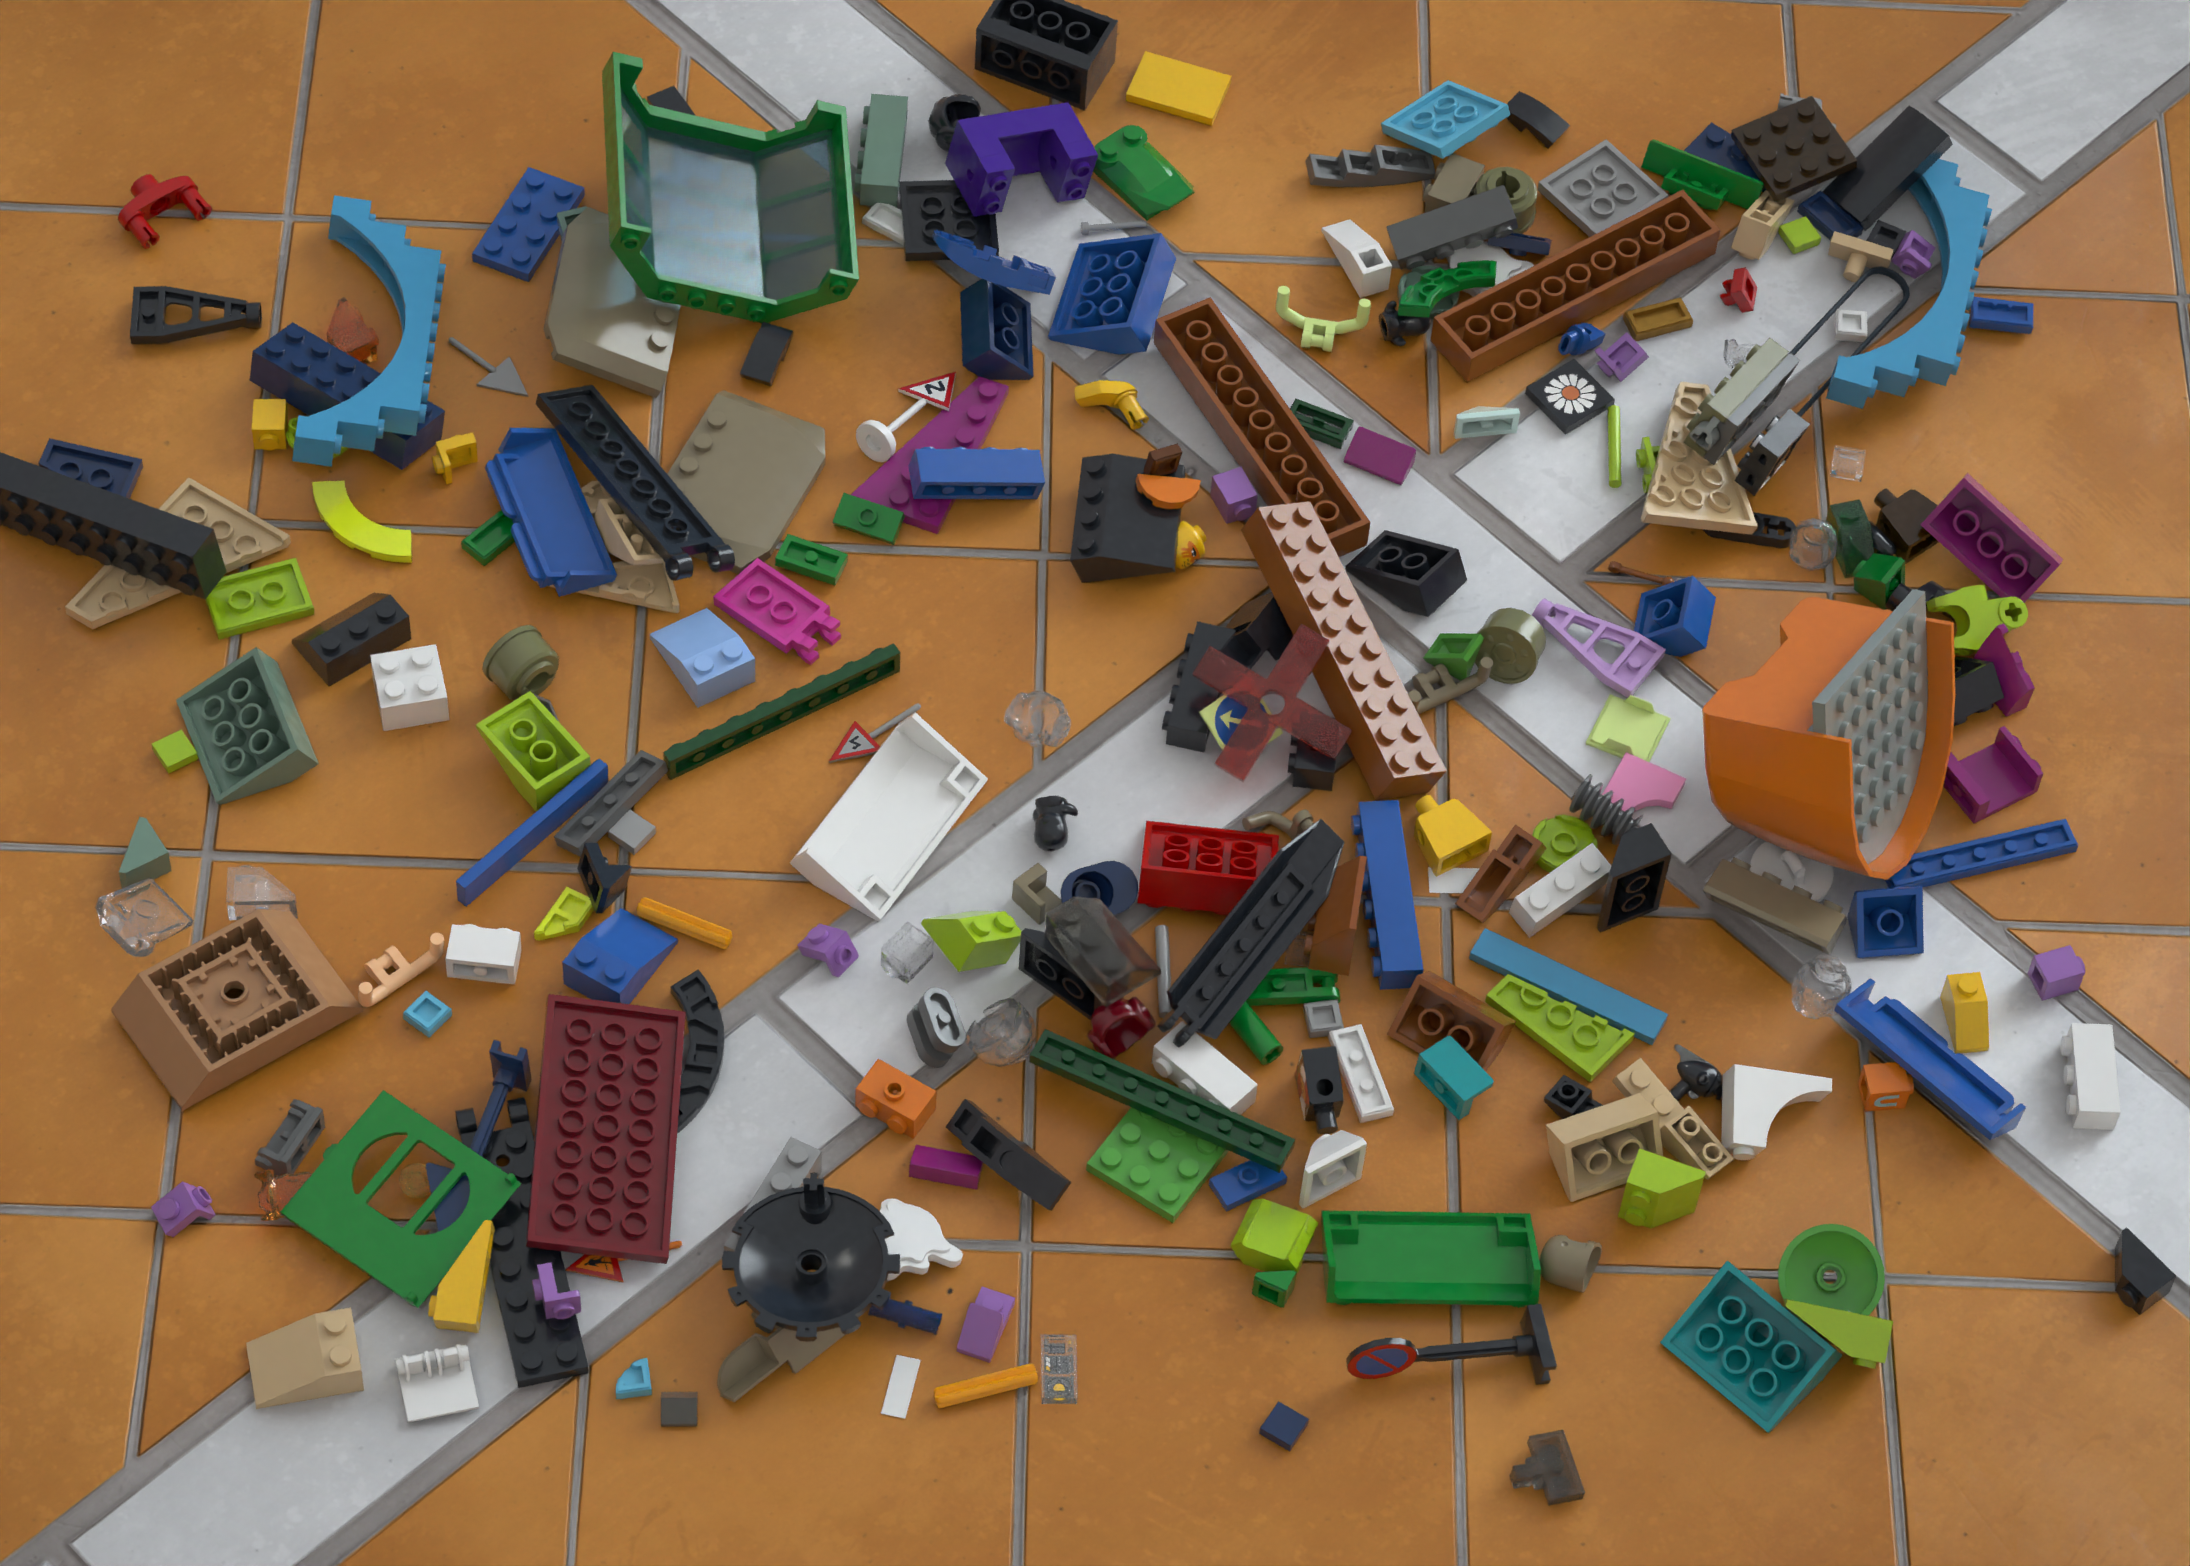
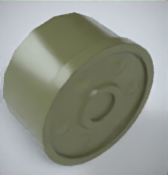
M1497 167L1488 170L1480 176L1476 184L1475 195L1504 185L1518 224V228L1514 229L1513 232L1523 234L1532 226L1535 219L1536 184L1525 172L1512 167Z
M1515 608L1498 609L1490 614L1484 626L1476 633L1481 634L1484 640L1475 664L1479 667L1481 659L1489 657L1493 660V667L1489 678L1507 684H1515L1527 680L1535 671L1538 660L1546 646V635L1543 627L1532 615L1523 610Z
M524 625L508 632L493 645L484 659L482 670L484 675L494 682L510 700H516L529 691L539 695L552 683L559 667V656L542 638L541 633L536 627Z

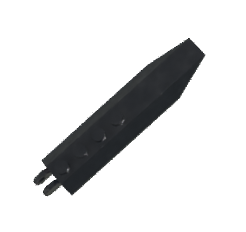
M1319 819L1277 852L1168 989L1167 995L1172 1010L1165 1015L1157 1027L1165 1033L1181 1017L1187 1025L1176 1034L1172 1041L1177 1047L1180 1048L1195 1031L1217 1039L1328 897L1344 841L1322 819Z

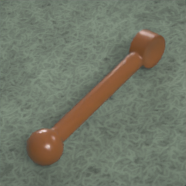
M1615 561L1610 562L1608 570L1613 573H1625L1662 584V586L1674 582L1670 576L1658 577L1624 567Z

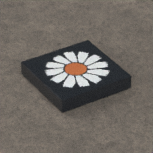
M1575 359L1526 387L1525 394L1565 435L1606 411L1609 406L1614 405L1615 401Z

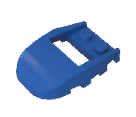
M934 230L932 238L948 258L969 273L1004 287L1050 295L1056 279L1051 268L1027 261V259L1013 255L1011 261L997 256L996 248L984 245L982 251L976 249L974 242L969 239Z

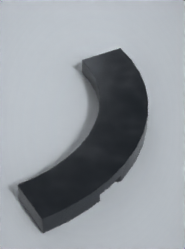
M699 969L671 986V994L678 1002L682 1011L686 1012L685 1019L690 1035L688 1056L685 1069L681 1075L677 1133L684 1129L705 1106L713 1093L723 1064L724 1025L716 996Z

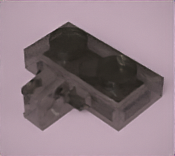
M1564 1430L1529 1436L1527 1444L1531 1457L1526 1458L1525 1464L1512 1466V1471L1509 1474L1513 1489L1530 1487L1531 1485H1533L1534 1490H1541L1543 1488L1549 1506L1583 1499L1585 1490Z

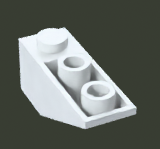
M1350 219L1322 228V233L1360 298L1389 289L1392 265L1376 240Z

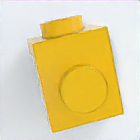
M473 432L455 435L436 442L437 455L432 456V462L436 474H442L446 485L452 483V468L478 462L477 442Z

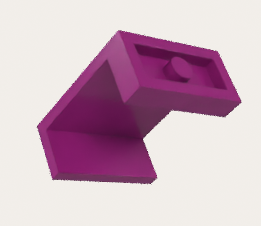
M2003 726L1999 728L1994 744L1960 761L1956 759L1952 752L1950 753L1943 787L1974 824L2036 793L2043 772L2039 763L2031 759L2022 748L2019 739Z

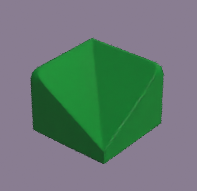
M1291 1270L1256 1272L1252 1294L1284 1308L1295 1287L1297 1272Z

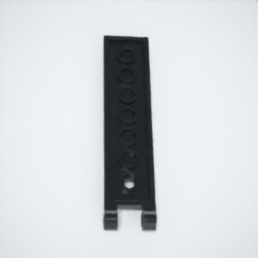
M593 385L538 394L536 400L537 407L664 560L667 575L671 580L676 581L690 578L693 574V562L690 555L704 552L707 554V562L713 572L717 573L733 569L735 556L732 548L722 541Z
M524 1097L507 1100V1109L512 1128L493 1131L483 1158L505 1173H513L517 1181L522 1183L491 1220L495 1233L490 1258V1269L518 1388L589 1373L576 1314L566 1319H546L542 1300L535 1301L532 1280L538 1279L537 1265L552 1264L558 1293L568 1292L570 1288L561 1251L526 1247L534 1138ZM473 1108L455 1111L461 1143L470 1148L477 1131ZM501 1158L509 1160V1164L503 1167L498 1166L496 1162Z

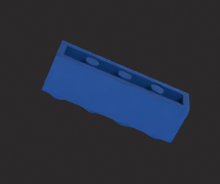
M923 447L915 449L908 465L913 499H1038L1045 484L1040 450H1028L1022 447L1015 449H996L994 447L984 449H966L964 447L935 449L933 447Z

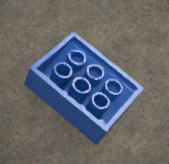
M1162 233L1079 243L1048 335L1049 339L1055 342L1117 355L1146 352L1176 261V257Z

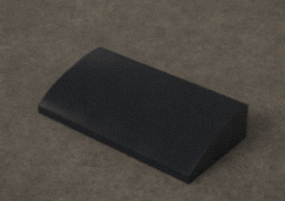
M1909 105L1856 157L1857 168L1837 176L1822 192L1866 231L1953 145L1950 136L1929 118Z

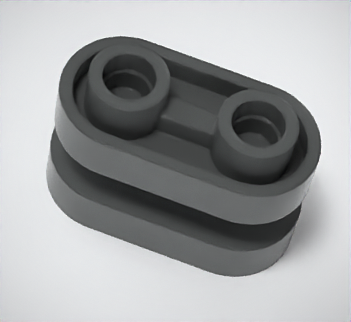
M933 987L928 989L907 1015V1025L918 1056L930 1067H943L965 1041L966 1033L954 999L947 991L941 988Z

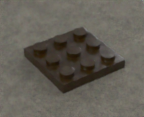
M1813 96L1731 130L1732 140L1758 178L1764 183L1765 188L1775 202L1857 168V159Z

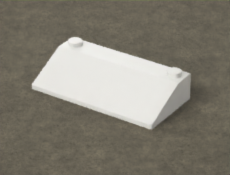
M915 712L895 727L794 856L790 864L814 886L872 919L880 921L988 778Z

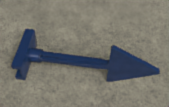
M497 1040L493 1041L489 1051L494 1078L492 1085L494 1088L470 1146L471 1150L482 1157L508 1092H511L513 1088L527 1092L532 1080L527 1049L520 1047L517 1056L502 1052L501 1041ZM433 1163L426 1164L431 1194L452 1169ZM464 1175L434 1210L438 1232L453 1224L466 1208L470 1195V1184L467 1175Z

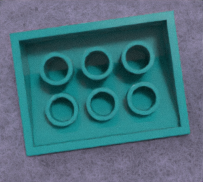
M1729 1261L1725 1262L1660 1342L1768 1433L1824 1379L1842 1357L1839 1351Z

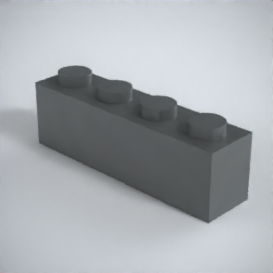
M1502 185L1389 225L1386 228L1400 269L1407 268L1411 270L1424 265L1425 261L1435 257L1437 259L1447 258L1453 255L1455 250L1464 247L1468 249L1478 247L1486 239L1506 237L1512 234L1514 229L1518 228V224L1505 186Z

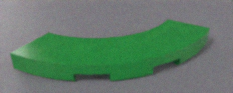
M1497 261L1457 263V268L1443 270L1440 267L1422 275L1419 282L1415 285H1409L1402 294L1398 307V316L1430 317L1433 307L1441 299L1452 293L1470 288L1494 287Z

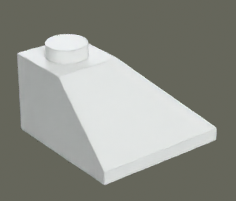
M1340 1130L1332 1135H1322L1313 1143L1304 1168L1299 1205L1302 1209L1361 1179L1367 1147L1364 1138Z

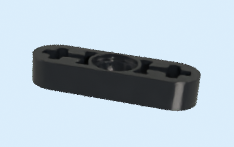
M1753 512L1758 527L1757 531L1752 535L1705 529L1703 531L1713 538L1774 548H1787L1794 541L1796 526L1793 521L1785 517ZM1764 526L1768 527L1767 534L1763 533ZM1777 530H1784V536L1778 535Z

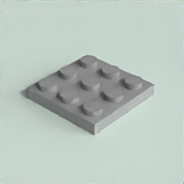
M1607 139L1539 181L1537 189L1589 237L1669 196Z

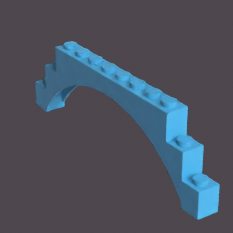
M1938 159L1908 189L1927 216L1936 236L1942 269L1941 288L1937 300L1920 322L1890 343L1851 357L1839 355L1831 375L1826 399L1863 409L1867 397L1873 398L1876 389L1905 397L1908 386L1914 387L1917 378L1946 386L1950 374L1956 375L1961 357L1956 356V353H1961L1965 341V335L1960 333L1961 331L1965 332L1970 314L1965 313V310H1970L1974 298V292L1969 290L1974 289L1979 271H1975L1974 267H1979L1983 255V250L1978 248L1984 245L1988 229H1984L1983 226L1987 227L1992 209L1987 207L1990 195L1959 186L1961 178L1956 177L1958 164Z
M334 195L328 239L337 240L355 253L382 281L392 297L399 314L402 328L401 343L391 362L366 388L327 410L310 416L298 415L292 461L332 467L333 454H340L341 447L374 451L376 438L382 439L383 431L416 436L418 423L424 424L427 404L420 403H427L430 384L423 382L430 383L432 363L426 362H433L435 343L430 342L436 341L438 323L433 322H438L441 304L435 302H441L446 264L440 263L441 250L410 246L411 239L405 238V225L375 221L376 214H370L372 201Z

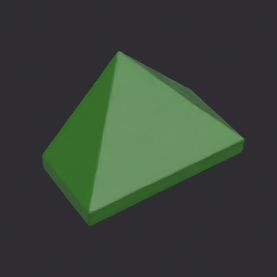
M1440 633L1423 658L1433 666L1440 663L1444 664L1449 674L1461 681L1470 676L1484 637L1481 634Z

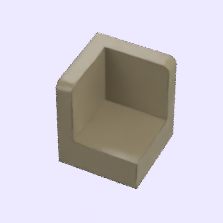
M1037 863L1013 881L1012 900L1040 925L1059 911L1063 904L1061 899L1046 886L1047 870Z

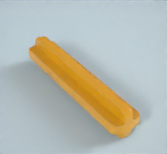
M647 897L641 898L638 903L637 915L722 949H727L731 943L732 931Z
M1029 1363L936 1387L933 1392L934 1400L938 1408H944L1036 1384L1038 1382V1374L1034 1364Z

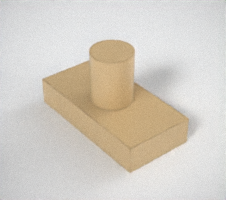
M1834 231L1828 255L1848 261L1843 277L1851 282H1857L1863 275L1865 267L1889 268L1894 249Z

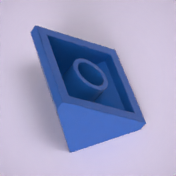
M1900 887L1854 892L1847 918L1857 958L1924 953L1923 887Z

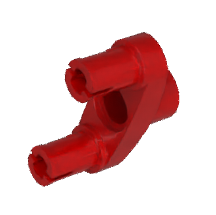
M146 174L138 178L131 186L130 191L135 198L120 211L118 221L125 230L132 232L144 249H148L150 244L147 241L154 246L159 241L160 236L154 231L147 220L179 203H183L194 218L200 221L203 219L201 214L205 218L208 217L212 212V207L199 194L198 186L189 176H178L159 183L153 175Z

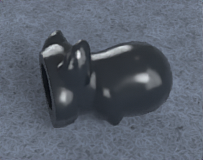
M1391 301L1386 305L1384 312L1379 315L1381 332L1385 341H1391L1396 346H1404L1406 341L1402 336H1420L1428 331L1431 325V317L1398 316V310H1395L1397 304L1395 301Z
M1060 796L1037 798L1035 800L1036 809L1033 811V820L1035 822L1034 841L1039 848L1045 851H1057L1063 848L1068 841L1066 815L1077 816L1078 810Z

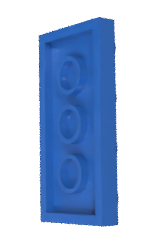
M528 167L473 251V262L529 282L560 235L557 213L576 209L585 196L584 187Z

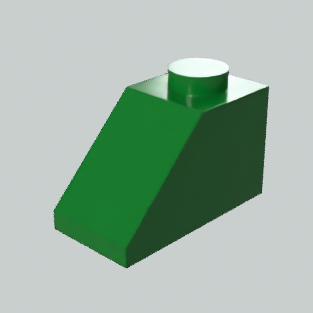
M1873 553L1867 562L1862 560L1853 572L1854 590L1881 609L1887 610L1886 604L1894 590L1901 583L1905 585V560L1900 557Z

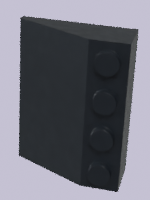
M1119 454L1082 457L1070 561L1082 583L1175 572L1181 508L1164 509L1156 507L1152 504L1153 501L1147 498L1143 492L1142 494L1139 493L1135 480L1137 474H1145L1143 470L1147 459ZM1178 465L1176 472L1163 476L1185 478L1186 469L1184 465Z

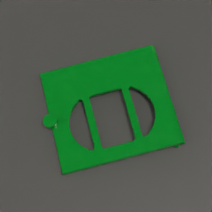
M383 1090L340 1142L332 1144L324 1151V1161L280 1213L402 1299L419 1308L447 1274L484 1220L491 1221L522 1183L517 1181L513 1173H505ZM396 1135H408L359 1194H355L353 1173L361 1155L379 1140ZM418 1143H423L455 1166L404 1227H400L369 1206L368 1202ZM464 1175H467L470 1184V1195L461 1216L449 1227L439 1232L428 1235H415L417 1230Z

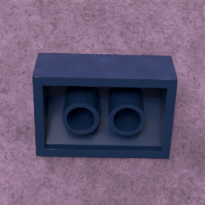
M980 279L961 291L960 311L963 367L977 376L989 380H1030L1033 378L1031 303L1007 287L984 279Z

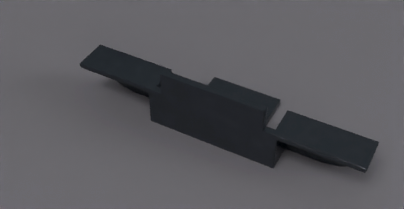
M1272 592L1245 603L1226 625L1225 628L1234 629L1238 633L1229 638L1217 653L1213 662V675L1220 692L1223 693L1237 686L1266 650L1275 661L1279 660L1295 640Z

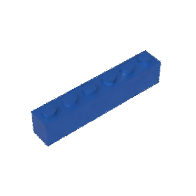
M1399 800L1359 802L1357 815L1351 816L1352 835H1358L1359 843L1355 844V858L1360 855L1367 856L1362 891H1366L1367 899L1363 900L1364 919H1370L1371 928L1367 929L1368 947L1374 948L1375 956L1371 957L1372 976L1378 977L1380 990L1411 988L1416 976L1422 974L1424 969Z

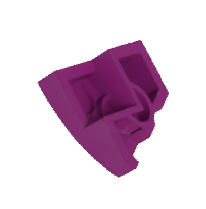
M2002 623L1996 626L1973 659L1993 662L2004 698L1995 702V704L2007 717L2027 708L2035 687L2030 676L2024 670L2019 652H2010L2004 639L2005 633L2009 631L2005 624Z

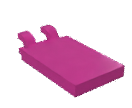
M759 558L754 560L713 596L715 606L784 653L794 648L801 659L809 665L819 658V653L813 650L818 646V641L812 638L816 632H819L821 637L832 646L841 639V633L836 631L840 626V621L829 616V605Z

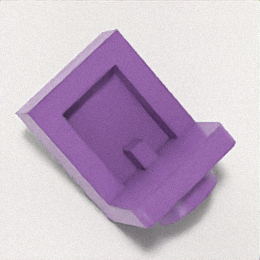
M1910 230L1903 237L1891 262L1897 265L1904 274L1916 279L1930 270L1932 264L1929 262V259L1936 247L1914 230Z
M1627 332L1605 352L1600 347L1595 350L1600 359L1596 363L1606 376L1610 377L1613 374L1620 382L1649 358L1647 353Z
M818 924L811 929L808 935L797 945L803 956L826 962L831 974L836 977H840L859 956L847 931L823 924Z
M183 1181L151 1206L164 1233L171 1237L176 1236L199 1216L209 1220L215 1216L210 1205L212 1199L208 1192L201 1186L195 1187Z
M552 1264L537 1265L538 1279L532 1280L535 1301L542 1300L546 1319H566L580 1313L581 1298L579 1290L558 1293Z

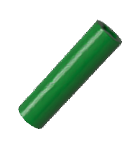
M1245 1002L1229 1024L1261 1064H1269L1281 1055L1284 1048L1250 1005Z

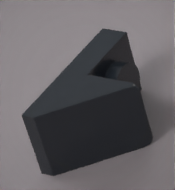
M585 843L577 869L595 913H603L625 891L632 866L608 865V860L606 857H603L598 843Z

